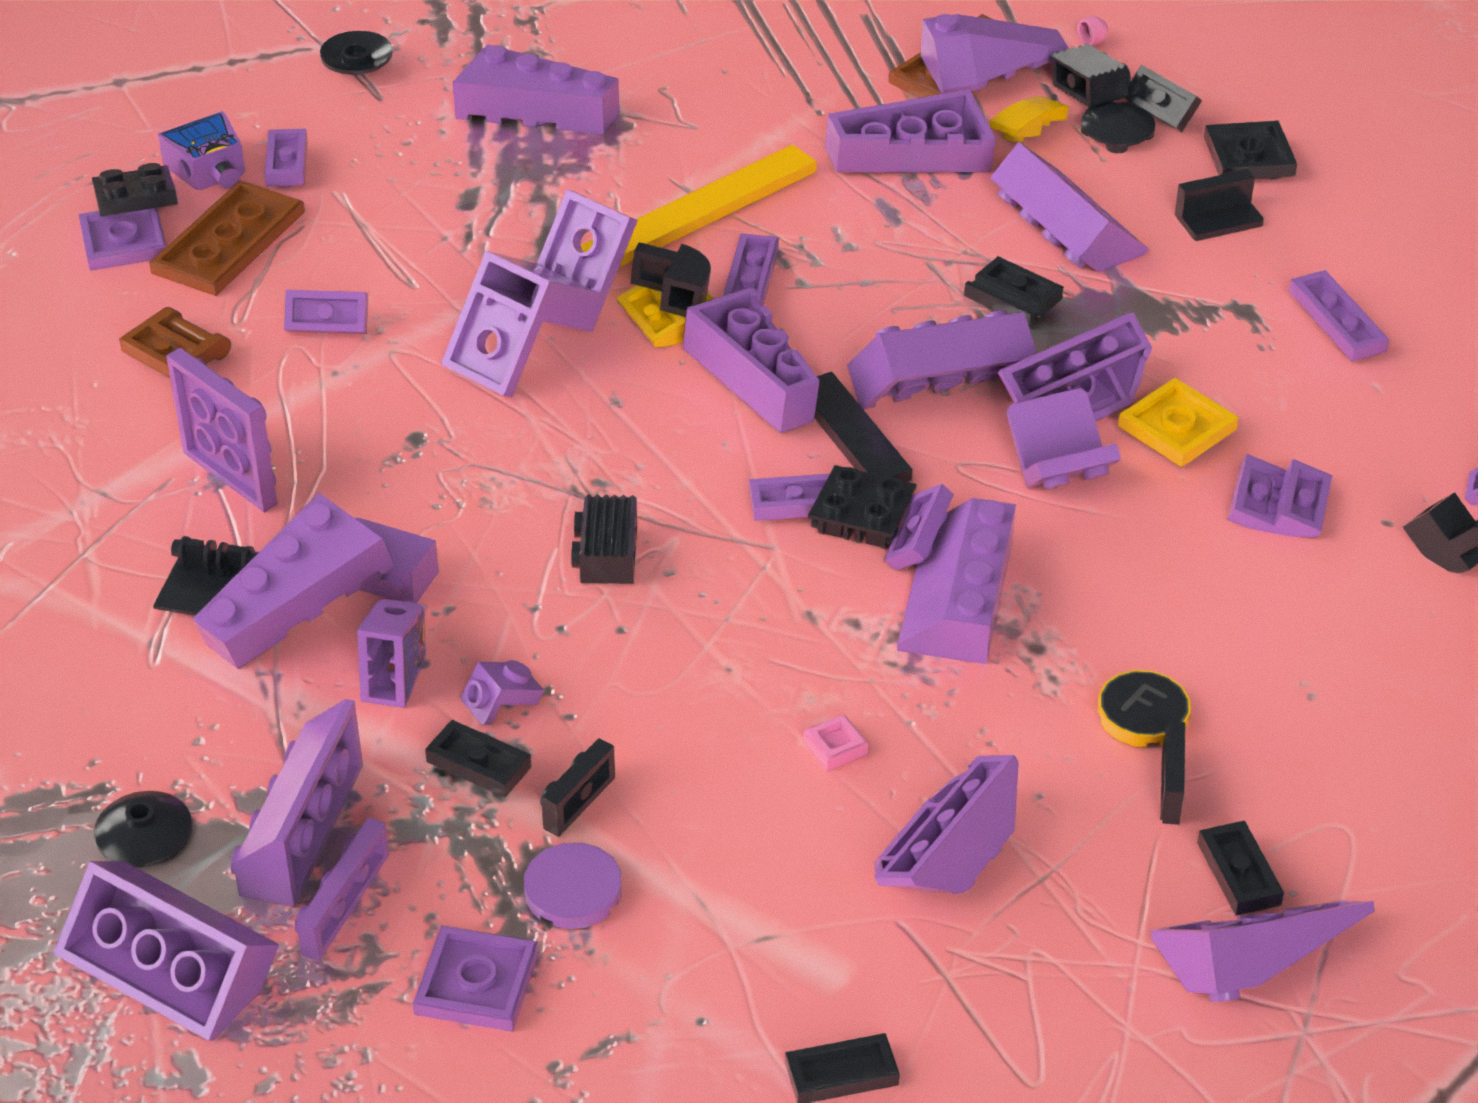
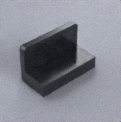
M1249 169L1178 185L1175 216L1195 241L1262 227L1264 221L1263 216L1251 203L1255 177Z

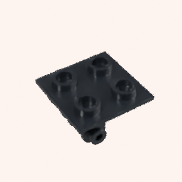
M834 465L808 514V518L812 519L811 527L818 529V533L822 535L827 534L840 538L843 535V539L848 541L852 536L853 530L856 529V543H862L867 532L866 544L887 549L898 533L896 529L917 488V484L902 481L895 477H885L859 471L852 467Z
M183 536L181 540L174 539L171 546V555L178 557L154 602L153 609L196 616L259 552H256L253 546L243 547L230 545L227 542H221L217 549L215 540H208L206 545H204V540L192 539L189 536Z

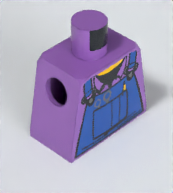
M223 111L158 133L163 165H168L169 171L195 190H203L217 184L226 189L232 188L245 172L240 140Z
M381 599L377 601L357 630L361 702L405 708L425 660L424 607L412 601L403 602ZM389 663L395 664L393 672L387 669Z

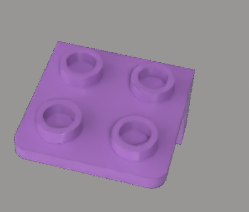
M1077 388L1017 402L1007 408L1006 414L1027 488L1044 484L1045 490L1054 489L1069 484V478L1084 475L1085 480L1096 479L1110 474L1109 467L1121 460L1117 443L1102 446L1089 397L1084 389Z

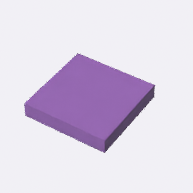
M157 208L100 217L99 211L78 214L90 271L151 261L166 248Z
M441 925L413 1002L414 1015L513 1032L539 955L538 941Z

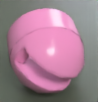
M1097 16L1083 18L1077 25L1078 37L1083 45L1085 43L1091 46L1097 45L1108 34L1107 23Z

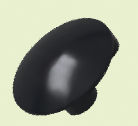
M1112 101L1088 108L1082 115L1080 130L1083 135L1106 144V149L1109 152L1117 154L1126 152L1128 146L1152 139L1155 134L1156 124L1153 116L1144 108L1127 102Z

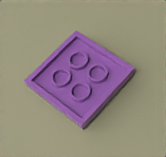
M178 348L166 355L183 453L262 512H266L277 505L275 492L276 477L272 471L270 458L272 449L267 438L265 424L267 414L261 402L254 397L246 395L235 387L231 380L222 378L208 368L203 360L194 358L182 348Z

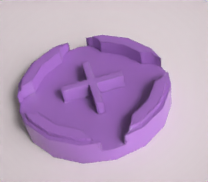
M562 843L545 849L531 860L524 873L525 901L533 915L540 920L542 916L552 921V926L562 929L586 928L602 922L610 915V909L616 903L618 905L622 897L621 870L614 858L599 847L585 843Z

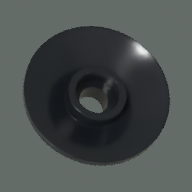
M348 31L337 34L325 41L320 49V59L325 67L334 72L349 75H361L376 71L385 66L393 54L390 41L384 36L370 31Z
M160 791L134 792L113 801L101 812L94 827L95 842L100 853L110 861H125L134 867L152 866L170 859L186 845L192 832V819L187 806L171 794Z

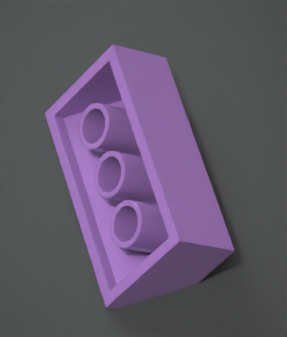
M1020 142L1016 144L990 177L1001 188L997 194L1014 208L1019 204L1023 208L1019 214L1036 228L1041 224L1045 228L1041 234L1058 248L1063 244L1067 248L1064 255L1081 269L1087 264L1096 271L1101 272L1143 256L1149 250L1065 174Z
M971 498L947 512V519L939 528L933 541L931 555L916 567L897 644V651L987 664L1013 543L1016 504Z
M345 699L304 724L297 740H292L289 743L285 754V763L279 775H273L269 782L267 799L261 810L257 809L254 811L249 825V834L243 846L238 845L235 848L231 858L230 869L231 873L236 876L239 896L295 908L363 767L354 700Z
M90 861L53 954L204 1039L213 1041L259 994L279 944L125 861Z

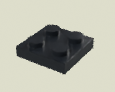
M1279 120L1205 126L1204 139L1219 175L1249 169L1255 179H1278L1280 177L1296 175L1297 162Z
M147 163L139 166L138 170L122 172L119 169H110L101 172L97 177H92L100 217L178 204L176 190L168 165L161 166L159 163Z

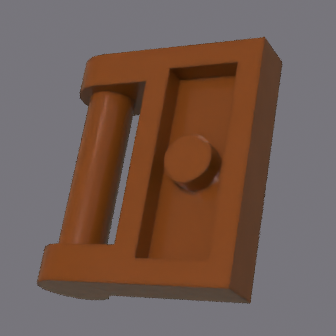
M171 307L163 308L119 338L122 352L169 378L170 374L166 355L178 348H182L196 359L203 360L205 364L214 358L217 360L224 359L231 349L229 338L220 333L211 334L183 319L182 314Z

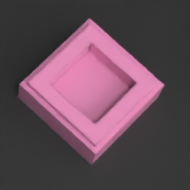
M845 714L804 730V743L827 772L868 755V742Z

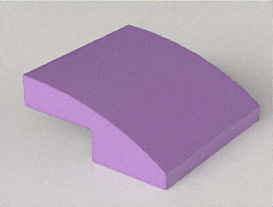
M1246 454L1239 467L1227 520L1254 530L1284 536L1318 537L1322 531L1332 475L1295 459L1291 461L1285 470Z

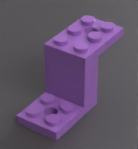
M566 189L537 263L485 251L441 365L503 396L513 397L543 321L593 332L638 220L582 194ZM590 231L593 235V245L590 250L583 252L581 239L585 233ZM494 332L497 336V347L489 354L486 350L485 342L488 335Z

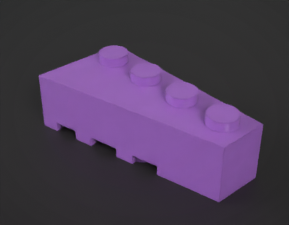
M487 44L453 81L455 119L469 120L470 114L486 116V122L501 124L502 118L522 120L523 126L528 127L556 123L557 130L605 134L620 115L619 78L605 75L599 71H589L570 66L564 62H554L539 58L533 54H524L504 49L498 45Z
M968 89L829 113L825 149L836 172H991L996 137L971 90Z
M753 287L688 307L683 349L778 432L783 433L814 422L820 380L800 352L790 348L788 345V335L783 329H777L772 323L773 314L767 306H760L758 303V293Z

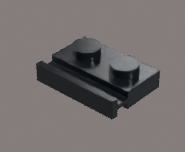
M997 256L975 275L973 282L967 281L965 283L964 296L994 311L1006 310L1008 314L1024 312L1028 326L1031 327L1036 317L1041 318L1062 300L1064 286Z

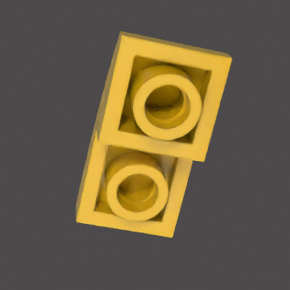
M1043 96L1031 97L1018 101L999 112L990 120L989 126L994 130L1002 132V138L1006 140L1024 142L1025 137L1040 136L1042 126H1050L1051 121L1066 120L1069 106Z

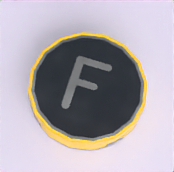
M1131 670L1119 673L1105 682L1099 692L1097 711L1101 717L1100 723L1102 727L1116 740L1134 747L1147 748L1148 743L1160 742L1159 746H1163L1165 728L1169 721L1185 722L1186 730L1190 721L1191 703L1183 686L1171 677L1155 671Z

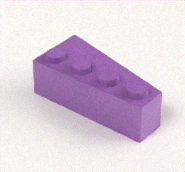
M998 310L987 314L984 318L973 320L971 315H964L954 318L946 324L936 325V321L930 320L921 322L913 326L912 329L900 330L899 326L883 328L875 333L876 337L847 364L858 403L865 410L874 408L876 402L885 396L892 395L895 403L911 399V395L919 393L929 386H932L934 393L949 390L962 384L966 377H968L970 385L1001 378L998 371L1037 354V350L1025 313L1008 314L1006 310Z
M318 493L192 620L206 645L234 667L240 669L288 637V630L302 621L308 620V622H311L324 613L323 607L343 594L346 597L352 595L362 588V581L377 571L382 575L394 567V563L382 537Z

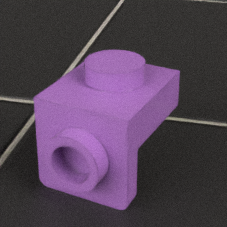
M478 661L461 695V700L481 725H491L501 705H537L544 689L531 675L530 669L518 661Z

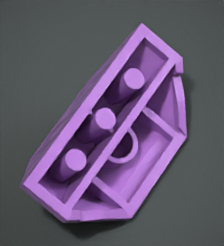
M1132 311L998 371V374L1014 403L1077 388L1084 389L1088 394L1096 422L1133 404L1152 346Z
M978 756L968 764V771L952 778L930 797L875 860L874 870L876 874L874 875L878 885L925 893L960 894L970 889L974 885L976 877L990 860L1000 853L1003 844L1015 831L1019 768L1016 756Z

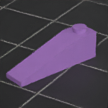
M941 14L937 17L923 19L921 57L941 94L968 89L978 91L988 87V80L998 76L1005 80L1015 76V70L1024 66L1037 68L1052 62L1054 52L1059 53L1060 50L1065 52L1067 48L1069 49L1057 29L961 14Z
M1342 900L1287 908L1283 910V914H1246L1237 916L1238 920L1219 922L1205 920L1151 930L1152 941L1187 992L1206 993L1209 995L1210 1002H1222L1239 999V990L1260 986L1373 913L1375 908L1374 901Z

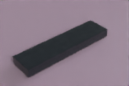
M831 371L817 376L820 381L814 418L852 466L859 471L885 477H895L906 482L912 481L913 469L835 374Z

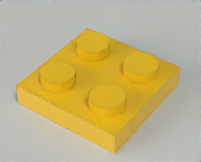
M1175 377L1120 413L1118 427L1180 467H1183L1236 431L1239 417Z

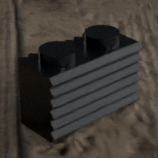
M1085 43L1084 46L1079 45L1078 48L1073 46L1071 50L1067 48L1065 52L1060 50L1059 53L1054 52L1052 55L1054 87H1057L1058 90L1061 89L1062 92L1065 91L1066 94L1084 103L1085 106L1088 105L1089 108L1126 98L1129 95L1128 84L1130 83L1131 76L1127 65L1113 59L1107 53L1101 52Z
M588 494L584 497L583 512L575 511L574 537L581 538V542L572 541L571 564L572 568H580V583L634 584L638 530L637 498L634 495L630 497L625 495L609 497L606 494L601 497L597 494L592 497Z

